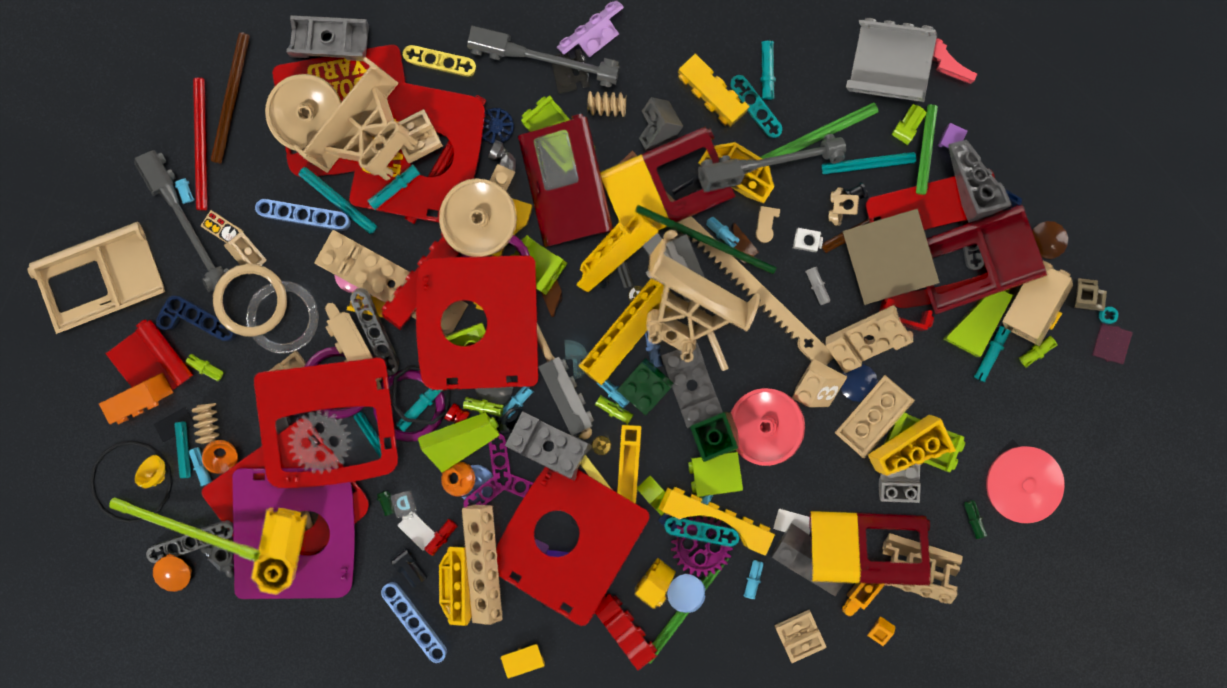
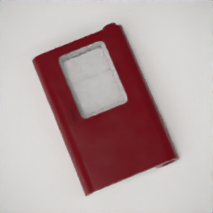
M583 114L572 116V120L518 136L544 248L593 234L609 232L613 229L588 118L583 117Z

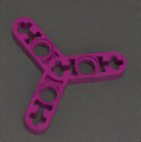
M499 434L498 439H502L499 448L500 450L504 448V453L497 452L493 454L492 450H496V445L492 444V441L488 443L493 476L464 499V508L469 505V499L474 501L478 498L475 496L477 492L485 502L481 504L479 500L475 505H486L504 490L524 498L529 490V485H533V482L510 473L508 452L505 446L506 440L503 435ZM501 455L505 458L503 466L495 465L494 459L496 456ZM507 468V472L503 471V476L508 478V481H505V485H501L500 482H497V479L500 478V472L495 473V469ZM519 481L524 482L526 485L525 490L521 493L515 490V484ZM489 486L492 488L493 494L486 498L482 495V489Z

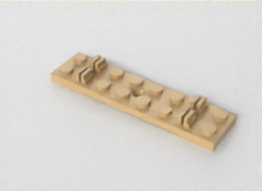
M332 230L314 262L316 265L356 287L364 288L369 294L384 302L388 300L391 302L393 300L395 290L400 285L402 287L407 282L405 278L410 273L335 230ZM390 280L395 281L393 288L388 286ZM462 300L456 301L445 309L441 318V329L444 335L454 331L468 306L467 303ZM415 311V313L412 315V317L415 318V319H416V311Z

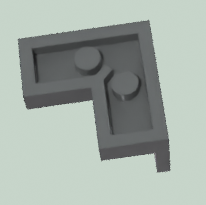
M650 98L642 110L648 125L639 139L645 150L650 151L676 138L683 125L669 101Z

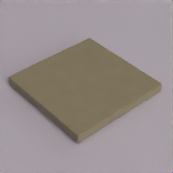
M918 209L843 231L864 305L939 283Z

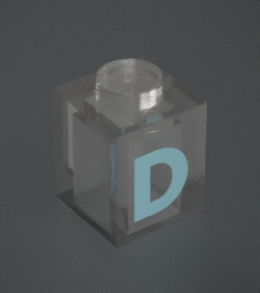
M408 490L391 495L396 517H402V520L413 518L417 508L412 491Z

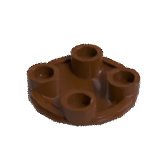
M1046 221L1039 223L1032 231L1042 258L1053 259L1059 257L1068 245L1066 230L1056 222Z

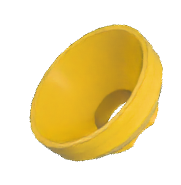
M158 455L148 457L139 466L135 475V483L142 488H150L161 483L165 478L166 472L164 460Z

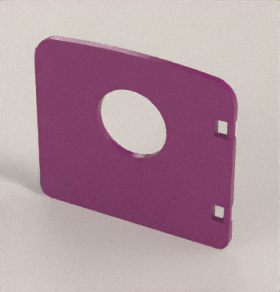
M282 468V469H283L284 471H286V472H302V471H317V470H326V469H335V468ZM237 469L233 473V531L235 543L259 550L266 512L269 508H274L273 512H278V508H285L298 512L312 511L318 513L326 520L329 526L330 538L327 546L321 552L309 556H299L295 580L289 587L278 594L260 591L258 584L252 579L255 561L234 553L235 595L240 599L339 598L348 594L352 587L355 552L354 506L351 482L316 487L277 488L267 480L265 469ZM254 473H265V480H254Z

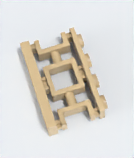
M889 533L883 542L882 549L883 554L892 556L891 562L921 563L919 542ZM929 546L930 586L885 585L901 588L907 592L917 593L923 597L951 604L957 597V587L948 584L949 575L956 576L958 574L963 556ZM898 555L906 556V562L899 560ZM935 566L944 568L943 573L935 571ZM933 579L942 581L941 586L933 584Z

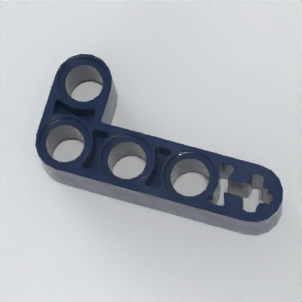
M179 296L169 297L156 319L158 327L163 330L175 329L182 318L223 341H232L237 336V334L228 330L230 335L225 336V333L218 329L227 328L219 321L217 316ZM178 299L180 301V307L179 309L175 310L173 308V302ZM192 309L197 311V317L191 319L189 315ZM169 316L171 324L166 327L163 321L165 317ZM212 318L214 325L209 329L206 326V321Z

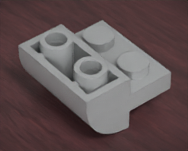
M921 464L911 465L907 469L888 476L880 473V501L920 503L921 484L919 481Z

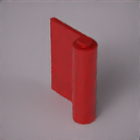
M144 319L136 325L138 329L106 353L131 387L163 373L173 391L193 376L151 320L147 321Z

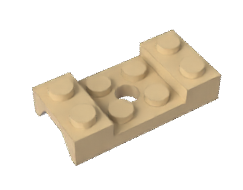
M893 305L827 336L825 346L844 373H847L862 366V361L894 347L895 350H898L913 343L912 331H907L903 326ZM871 335L874 336V339L866 340L864 337Z

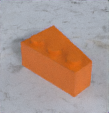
M161 373L99 405L109 425L116 421L120 424L127 421L130 414L135 417L143 413V408L145 407L150 410L158 406L157 401L173 394V391L164 374Z

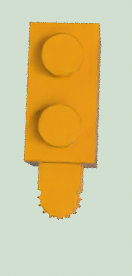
M856 583L847 593L849 599L842 607L844 614L853 616L860 607L865 610L885 584Z

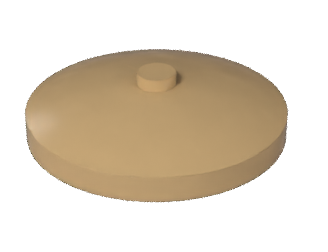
M310 74L293 75L279 82L268 96L265 109L266 121L271 133L281 144L292 150H295L293 147L296 144L304 150L342 101L337 91L324 79Z
M485 179L466 180L452 188L444 198L439 215L440 228L446 241L456 251L472 257L489 256L504 248L512 238L517 223L516 208L511 196L500 185Z

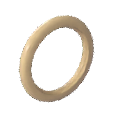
M243 264L228 270L219 279L213 293V307L219 321L231 332L242 336H258L271 331L279 324L287 307V294L282 281L273 271L257 264ZM247 273L261 275L273 285L277 294V307L274 314L267 322L255 327H245L233 322L226 314L223 306V294L228 283L237 276Z

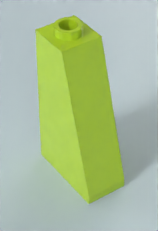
M1005 290L980 299L945 335L944 340L976 357H981L1013 295L1008 293L1009 290Z
M485 412L420 436L418 441L421 450L443 473L500 436L497 430L499 425L494 417L490 418Z

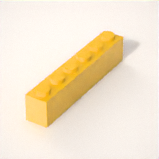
M651 278L578 367L590 378L602 385L646 333L647 314L651 310H659L664 285Z

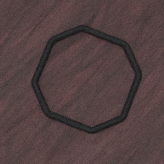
M410 365L393 379L391 405L406 422L435 424L449 411L450 389H447L445 411L432 421L406 418L395 405L397 379L410 369L420 370L419 366Z

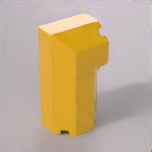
M269 508L266 512L259 546L260 556L254 563L252 579L254 582L256 581L260 591L278 594L289 587L295 580L308 516L304 514L303 517H300L301 512L285 508H278V512H273L274 508Z

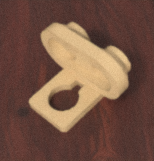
M839 187L831 192V202L834 203V208L829 211V221H832L834 225L840 226L843 214H857L859 196L844 195V188ZM848 199L854 202L853 208L845 210L844 202Z

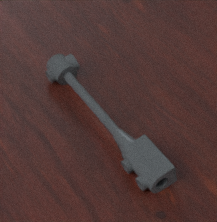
M471 26L467 48L472 49V54L482 56V53L485 52L490 54L489 58L496 60L506 56L530 57L597 74V80L601 81L600 85L611 87L612 84L616 85L620 72L619 61L604 58L600 66L529 50L524 46L510 42V34Z
M828 134L823 138L818 148L761 160H731L728 155L721 157L718 163H713L711 159H707L699 166L698 176L704 192L740 185L745 174L760 167L822 155L824 159H830L832 164L839 163L845 159L846 144L842 137L835 138L834 134Z
M155 150L136 157L134 164L152 196L160 193L168 205L173 208L209 271L202 278V282L208 292H214L219 279L228 269L223 270L221 266L215 268L180 207L173 180L176 179L171 169H165L163 164L166 163V160L161 152L157 154Z

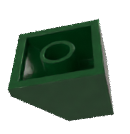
M723 412L690 426L703 462L739 449L738 430L732 414L729 412Z

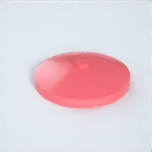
M769 388L753 390L741 397L731 411L738 430L739 449H736V451L751 463L763 466L782 463L797 452L805 434L803 413L795 400L782 391Z
M1028 446L1015 447L1003 452L992 463L986 480L987 494L993 507L1005 518L1018 523H1034L1047 518L1059 506L1064 494V477L1059 464L1045 451Z

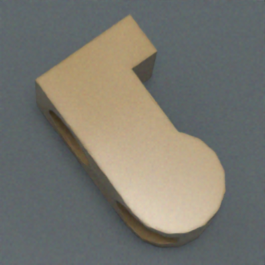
M760 207L756 229V238L759 242L767 243L773 238V218L779 217L780 209Z

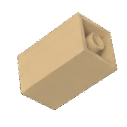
M1045 261L1043 263L1048 276L1023 284L1002 321L1005 329L1038 346L1041 345L1073 287L1072 278L1068 272L1061 269L1059 271L1052 269L1053 266Z

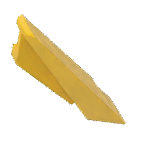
M635 213L626 226L619 222L582 262L580 270L583 272L581 280L577 282V286L586 292L592 290L657 234L658 229L639 213Z

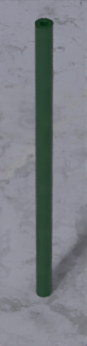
M637 205L635 209L636 213L678 232L687 234V236L771 274H774L776 271L775 266L647 208Z

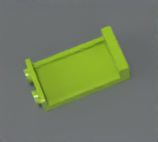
M544 96L536 103L538 105L533 110L529 109L522 115L523 119L521 122L531 132L569 121L570 119L553 101L551 96L547 98ZM566 130L536 138L566 174L576 167L569 135Z
M904 413L889 430L884 444L920 421V419ZM946 430L956 451L942 454L938 458L925 460L924 463L946 472H951L957 466L958 459L956 458L958 453L962 452L965 441H963L964 436Z

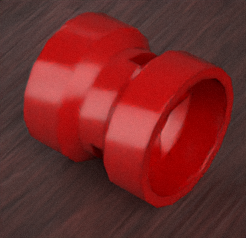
M453 403L444 419L448 422L458 423L468 419L470 412L461 410L459 405Z

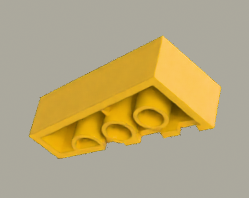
M696 54L679 68V79L685 85L688 83L693 88L691 90L697 98L701 97L706 102L704 105L710 112L715 111L718 114V120L724 126L728 125L731 127L748 111L749 105L746 102L741 104L738 95L733 90L728 91L725 82L718 76L714 77L712 75L714 73L713 70Z
M928 415L868 454L875 471L888 476L907 469L911 465L921 464L925 460L938 458L942 454L952 453L956 450L941 418Z

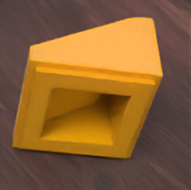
M879 617L867 636L884 646L894 635L896 627L883 617Z

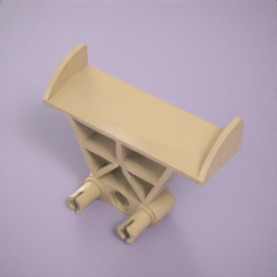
M364 57L363 60L370 65L369 69L307 147L303 150L295 144L293 148L306 160L328 173L339 158L358 161L359 165L371 174L379 175L383 179L389 180L391 178L387 174L393 176V170L387 167L389 162L403 145L409 150L415 149L411 144L417 146V140L411 137L404 127L394 121L387 101V97L398 85V82L367 57Z
M662 239L650 254L649 276L663 283L664 288L659 310H651L647 314L646 329L649 332L648 340L649 342L652 341V344H657L660 340H663L682 351L681 359L684 360L685 356L684 362H690L693 360L696 339L730 322L748 331L756 315L760 295L756 293L747 303L664 255L666 241ZM669 287L691 300L686 302L668 291ZM701 305L717 315L711 316L697 307ZM688 316L689 327L676 319Z

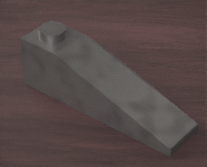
M967 140L948 145L961 204L968 222L988 217L1011 206L1004 186L995 180L992 176L993 172L984 166L980 161L981 157Z
M790 523L771 553V557L836 597L844 582L812 581L811 537L805 531Z

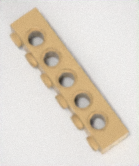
M472 505L462 508L472 623L490 625L502 620L493 509L489 505Z

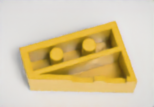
M657 558L635 586V595L652 608L660 607L666 599L665 594L676 571Z

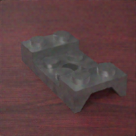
M310 16L290 17L292 34L290 46L287 48V54L290 57L309 58V56L339 57L351 61H364L369 24L366 19ZM331 33L332 38L329 41H323L322 37L324 34Z
M696 343V348L693 351V360L690 362H684L685 356L684 360L681 359L682 351L679 349L661 356L668 377L674 383L672 388L687 428L723 413L698 343ZM689 380L697 382L696 390L690 391L687 389L686 384Z
M523 411L505 444L509 449L574 481L577 476V469L584 455L592 448L590 444L556 429ZM548 442H553V450L550 452L545 451V445Z

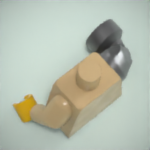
M495 140L488 157L493 160L500 158L501 161L500 165L497 164L490 181L500 185L507 191L515 174L516 162L513 155L504 148L503 143Z

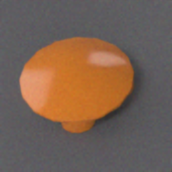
M168 554L166 557L161 558L153 567L155 582L167 591L175 592L182 590L191 579V567L173 554Z

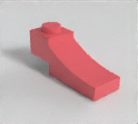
M937 38L932 60L938 63L936 70L970 84L974 82L977 73L959 64L946 50L947 45Z

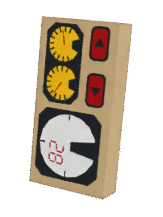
M210 210L201 224V227L226 243L241 231L244 232L212 210Z

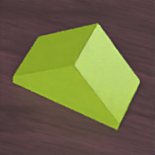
M649 476L637 487V490L662 516L664 512L658 508L665 495V491Z

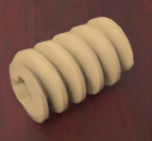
M589 91L587 113L590 110L591 115L594 116L596 110H598L599 116H602L603 112L606 111V115L610 116L611 111H613L614 116L617 117L619 111H621L622 117H625L626 97L623 98L622 92L619 93L617 98L614 92L611 93L610 97H608L607 92H604L603 96L600 97L599 91L593 97L592 92Z
M216 403L196 405L197 407L192 409V412L198 413V415L192 417L193 420L199 421L193 425V427L199 428L194 433V435L200 436L199 439L195 440L196 443H210L216 441L214 438L220 436L219 433L214 432L219 426L213 425L214 422L218 421V418L212 417L217 411L211 409Z

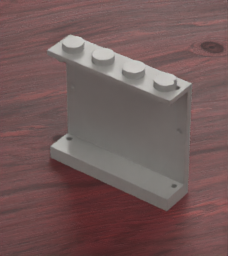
M872 18L859 20L861 29L851 80H847L846 88L848 91L924 102L936 45V30H933L931 26L925 25L922 28L914 27L910 23L895 25V22L887 20L884 23H880Z

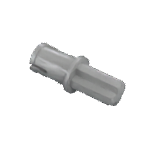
M817 267L805 271L812 285L811 289L814 290L820 305L830 302L829 295L824 286L825 282H822Z

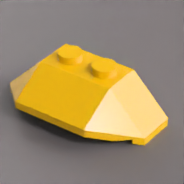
M736 142L714 146L719 159L726 155L730 156L731 160L762 159ZM707 150L698 162L700 165L704 160L711 159ZM769 166L760 167L745 174L741 184L732 186V188L750 199L764 203L774 188Z
M449 547L439 564V604L450 625L466 626L472 618L465 547Z

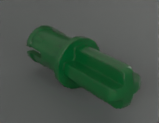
M974 500L964 503L969 517L968 523H971L975 538L986 537L987 533L982 522L983 517L980 516L976 502Z

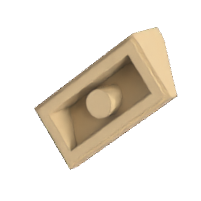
M242 231L224 245L240 265L257 264L261 266L267 261Z

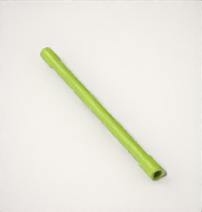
M114 497L110 501L109 506L111 509L166 527L236 553L246 559L257 561L260 556V551L199 530L131 505L129 502Z

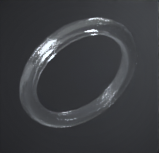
M282 281L285 290L297 294L305 302L309 312V323L303 335L291 343L280 344L268 340L263 335L252 336L260 346L274 353H289L302 348L311 340L318 326L319 314L314 298L305 288L289 281ZM271 283L258 290L250 300L246 315L248 327L257 326L256 311L260 302L268 294L276 291Z

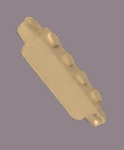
M328 303L325 306V311L330 319L327 320L328 326H326V329L331 337L335 336L337 340L335 346L339 353H344L347 359L344 362L373 358L350 314L346 312L340 314L335 304ZM376 378L378 390L382 389L379 382L382 378Z

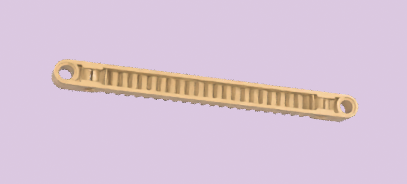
M667 193L669 200L674 202L675 200ZM692 216L677 222L713 238ZM693 238L692 243H695L698 240ZM698 241L697 248L704 247L703 254L709 252L708 259L714 257V264H721L720 270L726 268L725 275L731 273L730 280L737 279L735 285L742 284L741 290L747 289V296L755 295L756 293L760 295L758 307L764 305L763 312L769 310V318L775 316L774 322L780 321V328L787 327L785 333L792 332L791 339L798 338L799 350L810 361L815 359L826 366L834 357L828 348L732 255ZM811 339L812 342L810 344L812 347L805 348L804 340Z

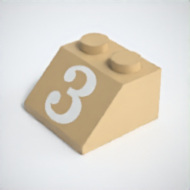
M813 359L797 384L792 398L807 407H829L847 379V376Z

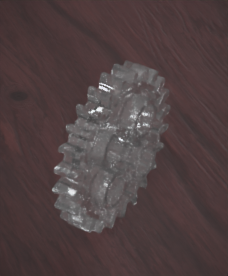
M320 410L317 411L316 416L313 412H309L310 418L303 415L302 419L304 422L297 420L296 423L299 427H292L291 429L295 434L289 435L290 438H293V441L289 442L288 445L294 446L289 452L296 453L293 460L300 459L298 466L305 464V471L312 467V473L319 469L320 474H323L324 468L331 472V466L338 469L337 462L344 464L345 462L342 457H349L345 451L352 449V447L347 445V443L353 441L347 438L351 431L345 432L344 430L348 425H341L342 418L336 421V414L329 417V411H326L324 416H322ZM317 423H322L325 427L322 434L315 431ZM307 430H310L318 439L324 438L323 444L334 453L330 454L323 445L317 446L318 441L309 435ZM332 436H336L339 439V444L336 447L331 446L329 442ZM305 437L311 440L309 448H305L302 445V440ZM319 450L324 451L326 454L324 461H319L316 457Z

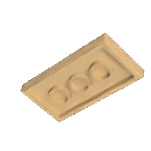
M884 375L835 434L865 459L915 400L889 377Z

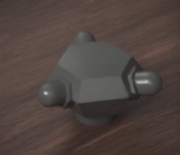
M232 537L227 539L229 541L234 542V538ZM214 545L201 548V552L206 554L207 559L219 571L225 572L229 578L234 576L233 552Z

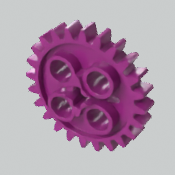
M698 515L696 520L691 516L689 517L691 521L720 526L722 522L719 520L715 523V518L711 517L708 520V516H703V519H701L700 515ZM695 525L687 527L689 535L694 536L697 534L698 529ZM677 526V529H681L680 534H684V527ZM708 529L709 533L706 536L708 539L713 534H716L717 536V533L714 529ZM720 530L719 542H722L721 538L728 539V536L722 535L724 532ZM677 537V540L671 541V543L676 544V547L672 548L671 551H677L673 558L680 559L677 565L684 564L683 571L690 568V575L697 571V577H700L702 572L708 577L709 571L715 575V568L722 571L721 564L728 565L725 558H732L728 551L734 550L732 547L721 546L720 551L714 553L711 550L712 543H707L705 550L699 549L693 556L689 557V553L700 546L699 541L693 540L694 545L691 549H686L684 546L687 538ZM701 553L706 557L702 565L696 562V556Z

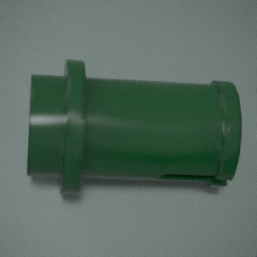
M388 490L377 494V501H380L385 516L396 512L390 497L392 494Z

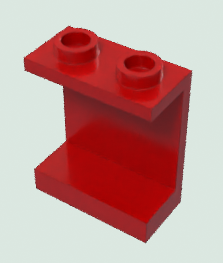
M883 299L879 312L893 306L895 300ZM927 310L922 312L919 323L902 318L899 319L903 326L924 331L932 326L934 316H932L933 311Z

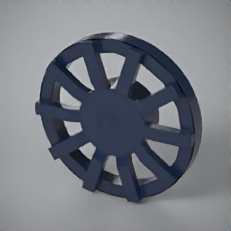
M501 108L488 109L485 111V116L489 113L491 120L484 118V121L489 124L484 125L483 129L489 128V130L482 135V138L494 144L495 136L498 134L501 139L498 141L504 143L513 133V119L507 111ZM497 111L496 118L493 117L491 112ZM500 112L505 114L501 119H499ZM508 117L510 122L503 123V121ZM511 125L510 131L504 129V126ZM502 131L508 134L504 139L501 134ZM491 132L493 133L492 140L487 138Z

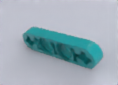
M742 75L734 76L730 83L731 90L738 95L742 104L746 102L745 97L752 94L755 96L756 102L749 105V114L768 138H778L782 133L780 122L748 80ZM735 80H737L738 82H740L741 80L743 81L742 87L744 90H746V88H749V90L746 91L743 94V96L740 95V93L743 92L741 88L734 87L736 84ZM758 110H765L767 118L760 120L757 117ZM770 118H772L773 121H770V124L773 127H778V134H775L774 132L770 134V126L767 124L764 127L763 124L766 123Z
M671 517L665 522V531L672 536L726 547H733L739 541L738 532L730 528L678 519L676 517ZM675 521L677 526L682 527V522L686 523L683 529L684 534H680L681 529H675L674 532L670 531L671 528L668 527V524ZM689 525L697 527L698 532L696 535L691 536L687 533ZM708 529L716 531L717 536L715 539L710 540L706 537ZM720 530L724 531L722 535L725 536L733 533V537L736 540L728 543V539L721 538L722 542H719Z

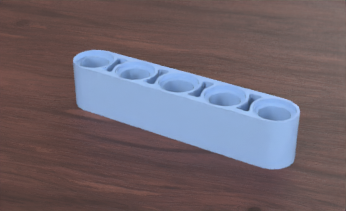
M261 199L255 205L256 212L265 218L340 231L347 230L351 225L350 217L338 211L268 199ZM264 204H269L270 210L267 213H262L261 211ZM288 207V215L282 217L280 214L281 209ZM302 210H306L308 213L307 218L304 220L299 218V213ZM325 213L327 216L326 221L319 223L318 216ZM342 216L345 217V224L338 226L337 219Z
M395 582L387 583L381 591L383 599L427 657L434 663L442 662L447 654L445 645L402 588ZM387 587H393L396 590L395 596L387 594ZM398 603H406L408 607L407 611H400L398 608ZM410 618H417L419 626H411ZM428 633L431 641L424 642L421 639V634ZM433 649H440L443 653L442 657H435Z

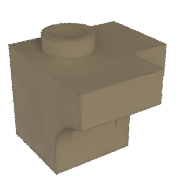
M1079 278L1074 308L1104 311L1107 291L1098 289V280Z

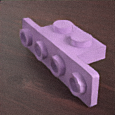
M618 1L608 3L602 12L594 14L589 22L576 28L575 33L570 37L562 39L557 49L565 54L575 45L579 44L588 57L592 56L619 35L609 19L624 8L623 5Z

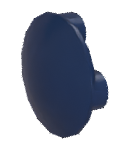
M864 364L847 373L843 371L842 374L847 376V379L842 385L841 391L848 399L862 402L878 383L875 372Z

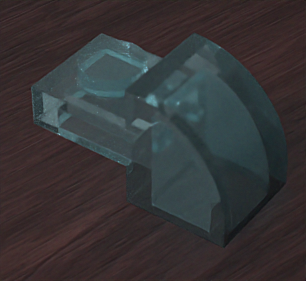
M565 340V360H573L574 379L582 378V374H585V372L578 366L581 363V359H585L588 353L580 343L573 340Z

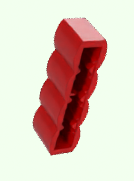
M609 594L602 599L595 614L635 668L640 670L657 657L655 652L658 650L651 641L647 643L644 639L645 632L640 626L636 628L632 622L634 618L628 610L624 612L621 608L623 603L618 596Z

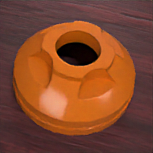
M216 440L209 443L202 453L204 467L215 474H223L237 464L238 461L236 448L225 440ZM222 448L226 453L223 456H216L214 451Z
M458 462L442 473V486L450 495L464 496L474 487V470L469 464ZM452 473L458 475V481L455 484L450 482V475Z

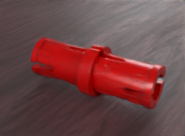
M448 519L442 528L434 533L435 536L424 547L425 551L434 556L442 544L447 543V538L458 527L457 524Z

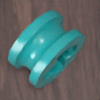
M1105 307L1104 311L1099 312V319L1105 324H1112L1118 319V311L1114 307ZM1106 311L1113 313V315H1111V317H1113L1112 319H1105L1104 315H1107L1105 314Z

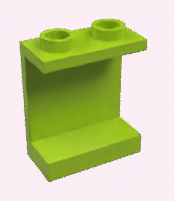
M526 235L521 241L527 247L530 256L535 260L536 289L546 295L568 263ZM516 250L515 253L511 254L510 256H517L519 255V253Z
M737 451L726 453L706 462H703L702 457H694L688 463L689 473L694 475V481L691 482L692 493H696L698 497L743 490Z

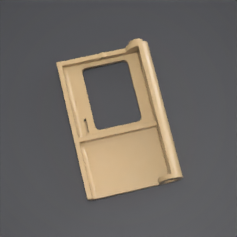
M139 222L31 262L28 268L30 277L32 279L35 278L38 282L56 334L165 292L148 241ZM97 261L108 294L102 298L60 313L48 282L49 279L82 265Z

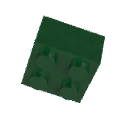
M645 358L617 391L646 416L674 383Z

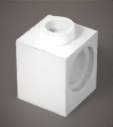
M797 228L793 248L817 252L818 248L821 249L823 237H820L821 232ZM807 235L811 236L814 240L811 246L804 243V237Z

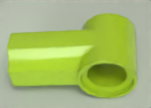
M912 104L903 120L894 129L892 136L908 145L927 112L923 108Z

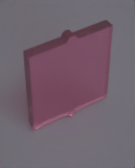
M1102 323L1092 355L1103 358L1106 362L1112 361L1124 364L1133 332L1120 329L1119 326L1113 327Z

